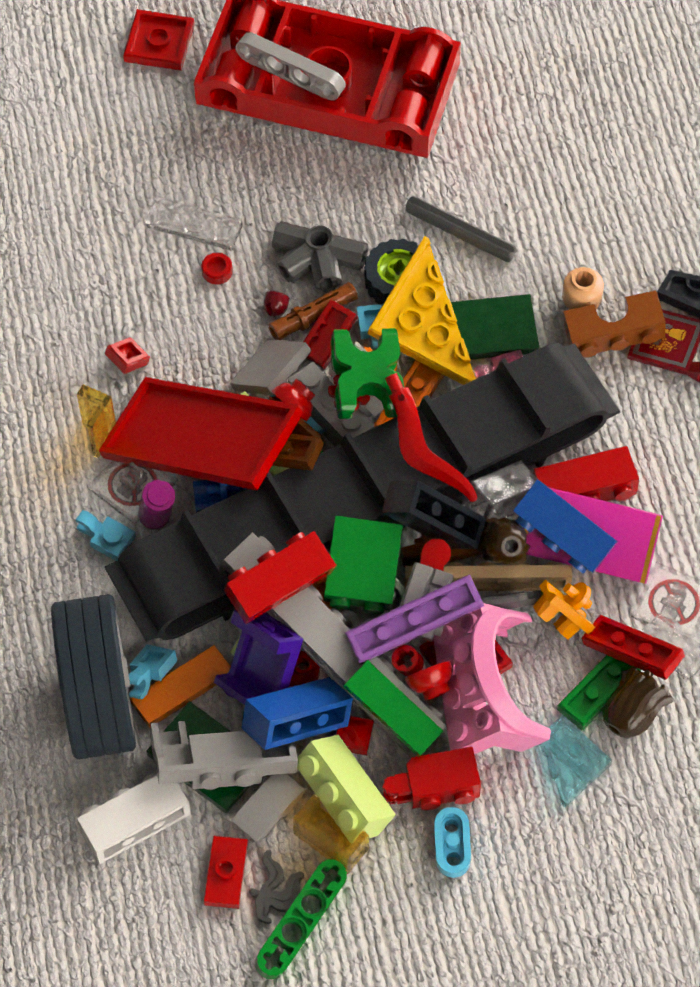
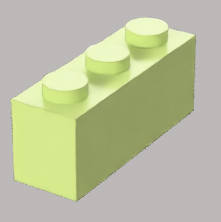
M339 735L310 741L298 756V770L351 844L378 836L396 815Z

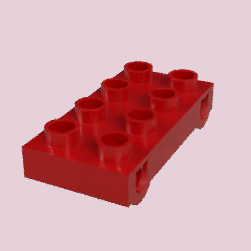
M226 0L194 80L196 104L428 158L460 65L461 42L452 40L444 32L431 27H418L407 30L280 0ZM246 33L257 34L336 71L345 80L346 87L336 100L325 99L246 62L236 52V44Z

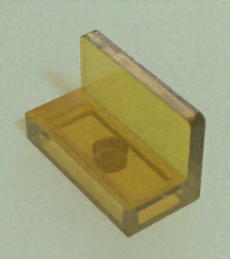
M83 384L77 393L82 424L88 430L92 455L99 458L101 454L98 450L116 424L112 397Z

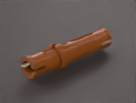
M347 282L307 305L292 308L291 313L269 323V331L275 340H281L298 330L304 331L319 318L330 299L345 306L358 300V293L353 284Z

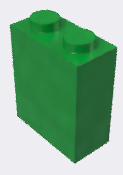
M335 516L330 556L334 560L336 567L331 574L327 575L323 601L330 602L331 607L338 609H350V605L364 607L363 611L373 614H383L384 610H391L403 525Z

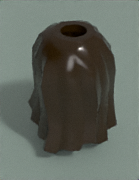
M485 517L486 522L477 549L478 552L483 553V559L495 563L502 562L505 565H516L526 561V553L531 547L526 543V531L515 520H510L506 517L500 519L494 517L488 519ZM506 542L510 545L508 551L505 549Z
M631 667L621 672L619 686L607 700L602 710L603 722L614 734L622 738H631L642 734L652 724L662 707L673 702V697L668 692L669 688L664 684L659 687L657 681L652 677L653 673L651 671L641 672V670H637V667Z

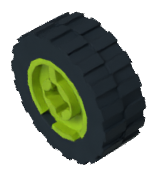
M390 239L387 242L379 243L376 248L370 251V255L366 257L364 266L365 288L368 289L369 296L373 297L376 303H385L419 245L416 242H410L407 239Z

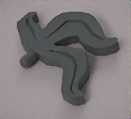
M267 850L262 857V862L269 873V879L262 885L260 891L254 888L249 890L250 895L257 897L255 900L257 919L265 924L272 923L271 918L267 917L270 907L279 912H287L300 893L299 880L304 879L303 872L293 873L288 878L285 890L273 891L283 882L284 871L280 864L272 859L271 850Z

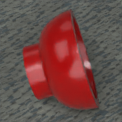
M296 378L291 384L282 383L272 390V393L282 402L299 405L303 412L301 418L306 422L309 420L313 410L311 400L315 397V394Z
M445 661L406 677L405 682L414 692L422 693L425 701L443 695L450 691L448 682L452 678L451 661Z

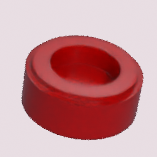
M212 253L207 255L202 261V276L207 282L219 285L231 278L233 274L232 261L227 255Z

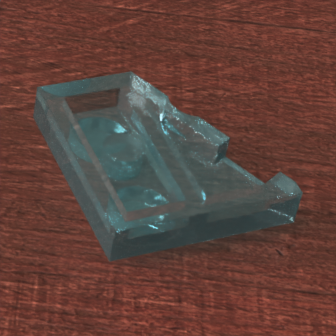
M562 715L548 727L551 731L550 739L539 745L543 756L547 759L548 769L558 789L561 805L566 808L611 766L612 759Z

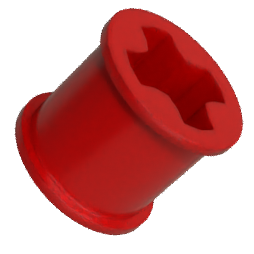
M399 646L392 654L393 666L406 677L421 671L424 667L422 655L412 646ZM406 655L411 657L413 664L410 667L404 665L405 661L403 658Z

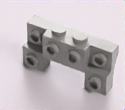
M185 721L178 722V731L159 732L158 723H151L150 739L154 764H156L158 784L192 782V789L204 788L207 790L227 786L248 787L253 784H261L262 776L297 772L298 758L293 742L264 750L245 731L189 735L188 742Z

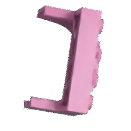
M484 603V607L446 624L441 637L434 635L433 640L437 664L451 661L453 668L452 678L448 682L450 691L442 695L450 750L473 747L475 755L488 748L497 746L523 752L550 739L551 731L549 728L528 719L516 707L503 684L496 660V635L508 637V629L523 622H532V618L528 613Z

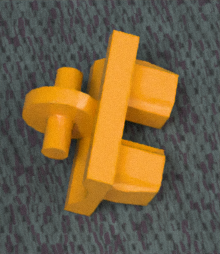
M544 580L539 585L543 595L533 605V608L537 615L545 622H549L560 611L562 615L553 625L566 639L569 640L580 629L589 634L595 628L586 619L585 611L581 609L582 607L589 609L592 605V601L589 600L591 596L589 586L583 582L576 583L573 586L568 583L563 588V591L566 593L564 595L547 580Z

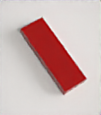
M599 615L594 621L593 625L595 628L589 634L585 633L581 637L583 645L643 671L649 670L653 675L664 680L668 679L685 657L682 648L603 615Z

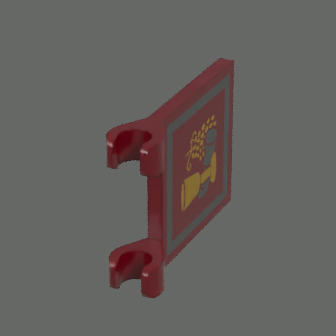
M662 309L665 318V338L651 344L639 343L631 345L627 359L688 375L700 383V361L693 362L700 345V319Z

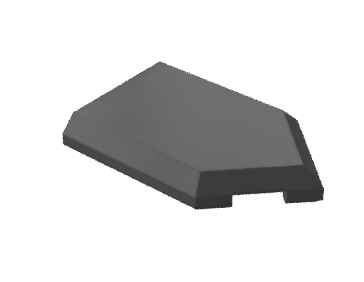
M536 590L533 592L507 593L484 596L481 599L485 604L512 609L534 605L543 595V592Z

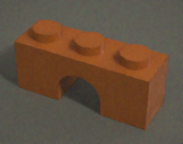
M656 290L625 297L626 315L616 322H607L601 319L596 312L594 304L563 311L564 328L569 345L575 344L582 356L589 358L600 352L609 350L620 351L631 345L639 343L651 344L665 338V318Z

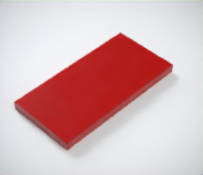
M145 377L98 451L104 459L257 491L303 415V412L299 405Z

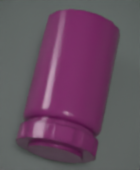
M154 480L144 487L138 509V518L149 529H160L170 519L175 501V491L168 482Z

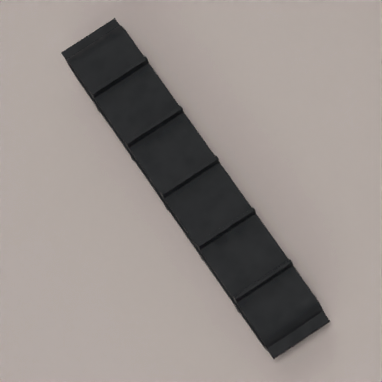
M559 343L546 345L510 363L504 358L500 360L496 370L433 400L426 395L422 398L420 405L416 407L428 448L462 473L472 484L476 492L533 464L537 468L542 467L547 457L593 435L606 423L607 419L620 413L619 408L576 345L572 344L563 347ZM393 418L354 438L351 437L350 433L345 434L339 445L319 454L312 471L289 468L274 476L269 471L257 491L245 489L193 515L190 514L188 509L183 511L180 521L134 542L120 554L117 561L105 566V570L145 641L157 638L171 640L181 637L220 617H223L225 621L231 618L233 611L236 609L224 591L226 584L230 581L228 579L229 575L223 570L221 565L223 560L252 532L258 538L260 536L265 537L273 545L276 553L288 547L286 541L296 534L303 532L306 536L315 531L330 554L335 516L403 525L402 528L406 527V525L381 513L390 481H420L452 500L459 501L462 505L466 504L468 498L453 486L418 471L405 461L399 446L398 418Z

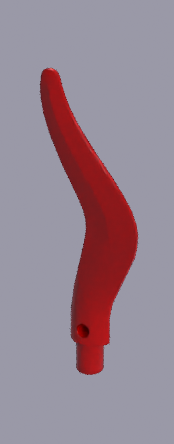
M397 373L386 377L385 380L392 392L389 398L397 413L399 446L405 461L418 471L453 486L463 493L469 501L475 502L477 494L469 480L452 465L434 454L426 445L418 411L409 388L403 387Z

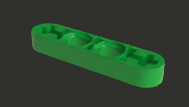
M328 859L318 865L265 942L255 959L256 970L262 977L266 979L279 978L288 968L345 884L347 871L341 862L335 859ZM333 869L337 872L335 879L339 882L331 881L323 893L318 889L325 878V874L321 871L328 873ZM304 897H316L320 902V910L315 914L305 912L301 906V901ZM294 924L300 929L301 938L297 942H288L283 938L282 928L285 925ZM275 940L281 948L292 953L288 955L284 950L277 960V964L281 967L274 966L269 970L265 967L267 961L263 956L265 955L270 958L278 947V945L272 944V941Z

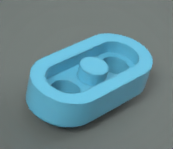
M447 807L436 815L434 822L436 866L443 875L456 878L464 875L471 864L469 819L461 809ZM453 824L458 829L455 832H448L445 827ZM450 857H456L460 862L457 865H450L447 860Z

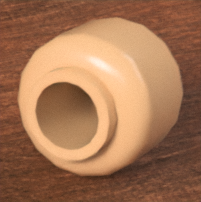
M587 267L575 268L570 271L564 278L562 299L568 309H574L594 304L597 309L602 302L604 283L602 277L597 271Z

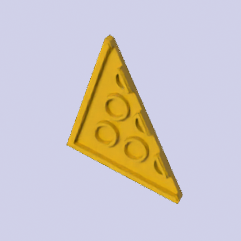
M424 236L369 327L367 334L379 340L383 328H395L398 333L400 352L464 385L477 378L472 370L471 360L464 339L460 335L451 301L447 297L437 260L434 259L430 240Z

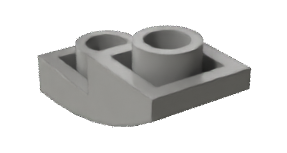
M289 774L271 775L247 800L231 821L253 840L261 843L281 816L286 817L307 789Z

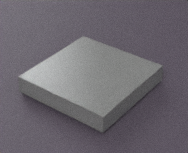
M267 339L234 377L230 385L235 391L239 392L245 391L248 393L274 395L272 390L279 384L287 381L310 354L311 349L306 342Z

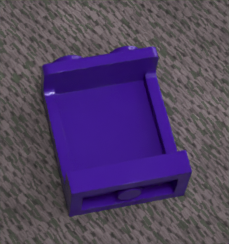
M234 610L231 623L241 629L242 632L230 671L227 674L216 675L214 683L221 687L226 695L237 699L245 705L246 699L289 687L304 639L267 612L250 623L245 624L237 610Z

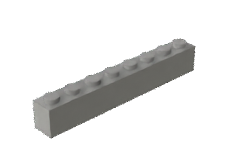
M252 532L223 560L221 567L228 575L244 566L247 570H250L259 564L257 559L260 556L274 549V547L265 537L260 536L258 538ZM312 585L267 612L269 615L304 639L301 649L332 680L350 694L343 686L364 663L359 664L345 634L350 629L345 625L347 621L344 616L335 608L330 610L321 601L323 597L320 592ZM380 656L379 658L375 657L369 660L442 730L446 727L442 722L443 716L432 705L426 706L418 698L419 693L411 690L405 681L402 682L393 673L395 669L387 659ZM350 694L353 697V701L410 758L416 757L401 740Z

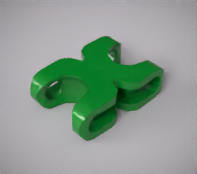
M383 328L382 335L378 340V348L374 351L366 352L359 350L353 345L350 332L347 329H334L330 341L332 370L336 375L340 376L334 392L338 418L352 419L353 412L357 406L356 399L363 395L375 396L382 402L385 416L397 418L395 407L389 398L392 392L385 380L386 377L397 373L404 387L403 377L399 372L394 371L400 357L397 330L395 328Z

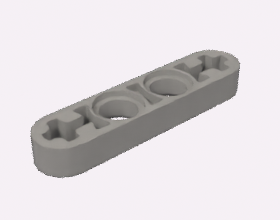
M246 33L236 44V52L246 62L325 99L336 100L346 87L345 80L336 71L257 34Z

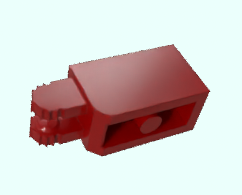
M473 747L412 757L406 764L405 773L394 774V776L390 775V777L384 779L382 796L390 805L411 802L412 809L421 808L425 811L439 808L444 803L467 804L474 801L475 798L480 797L481 781Z

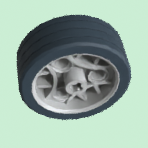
M106 594L99 595V597H86L83 600L80 598L67 600L66 602H54L51 606V619L57 674L73 757L80 760L89 757L105 756V754H118L121 751L123 753L134 751L136 739L129 696L130 679L127 659L123 654L114 597Z

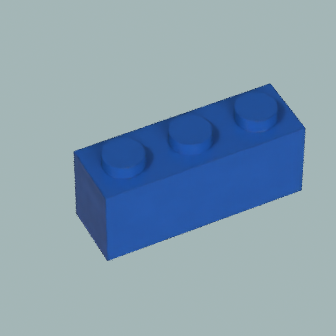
M538 479L513 510L519 515L515 520L530 533L534 528L545 536L542 542L556 553L560 549L564 550L571 556L568 563L583 574L587 569L594 573L618 543L616 539Z
M330 677L246 699L241 728L264 750L347 727L353 697Z

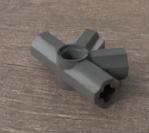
M280 221L274 229L272 248L287 251L286 254L276 260V267L281 275L288 282L294 283L312 270L315 288L324 292L335 290L337 286L342 284L339 265L359 271L361 268L363 269L369 250L368 243L333 235L329 228L320 225L306 228Z

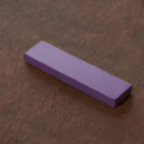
M469 574L345 632L359 664H362L367 660L380 656L484 607V603Z

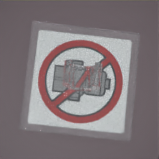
M111 461L87 485V488L135 525L139 521L138 509L144 487L154 480L166 481L173 487L178 482V478L170 472L137 466L133 462L127 464Z
M656 561L631 614V618L693 643L700 627V579Z

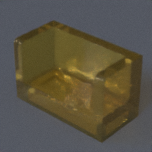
M315 794L312 795L293 818L294 835L325 858L341 862L347 874L350 873L369 850V834L362 831L351 844L331 815L320 807V798Z

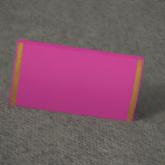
M550 488L618 541L596 569V572L644 584L647 583L663 515ZM523 528L527 533L526 543L531 546L526 553L527 555L571 565L568 563L571 556L562 549L558 553L550 549L542 542L545 536L534 528L530 533Z

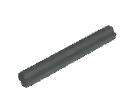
M411 196L406 203L405 211L505 262H510L515 256L516 247L416 196Z

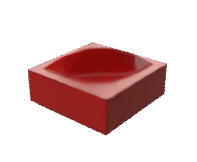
M131 337L108 345L104 353L123 374L148 365L150 356Z
M350 716L348 726L337 729L336 735L341 737L351 753L367 756L374 721Z

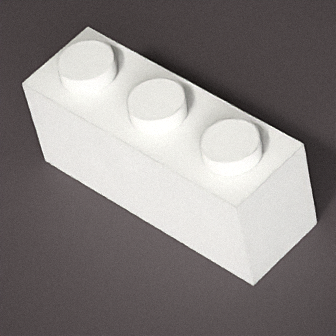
M156 771L146 776L141 784L131 789H121L106 803L88 807L77 818L83 837L98 863L101 864L191 815L189 801L179 784H158Z

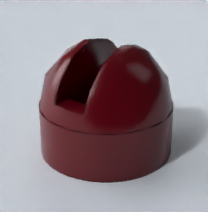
M268 291L265 294L263 308L269 316H282L288 309L290 298L280 292Z

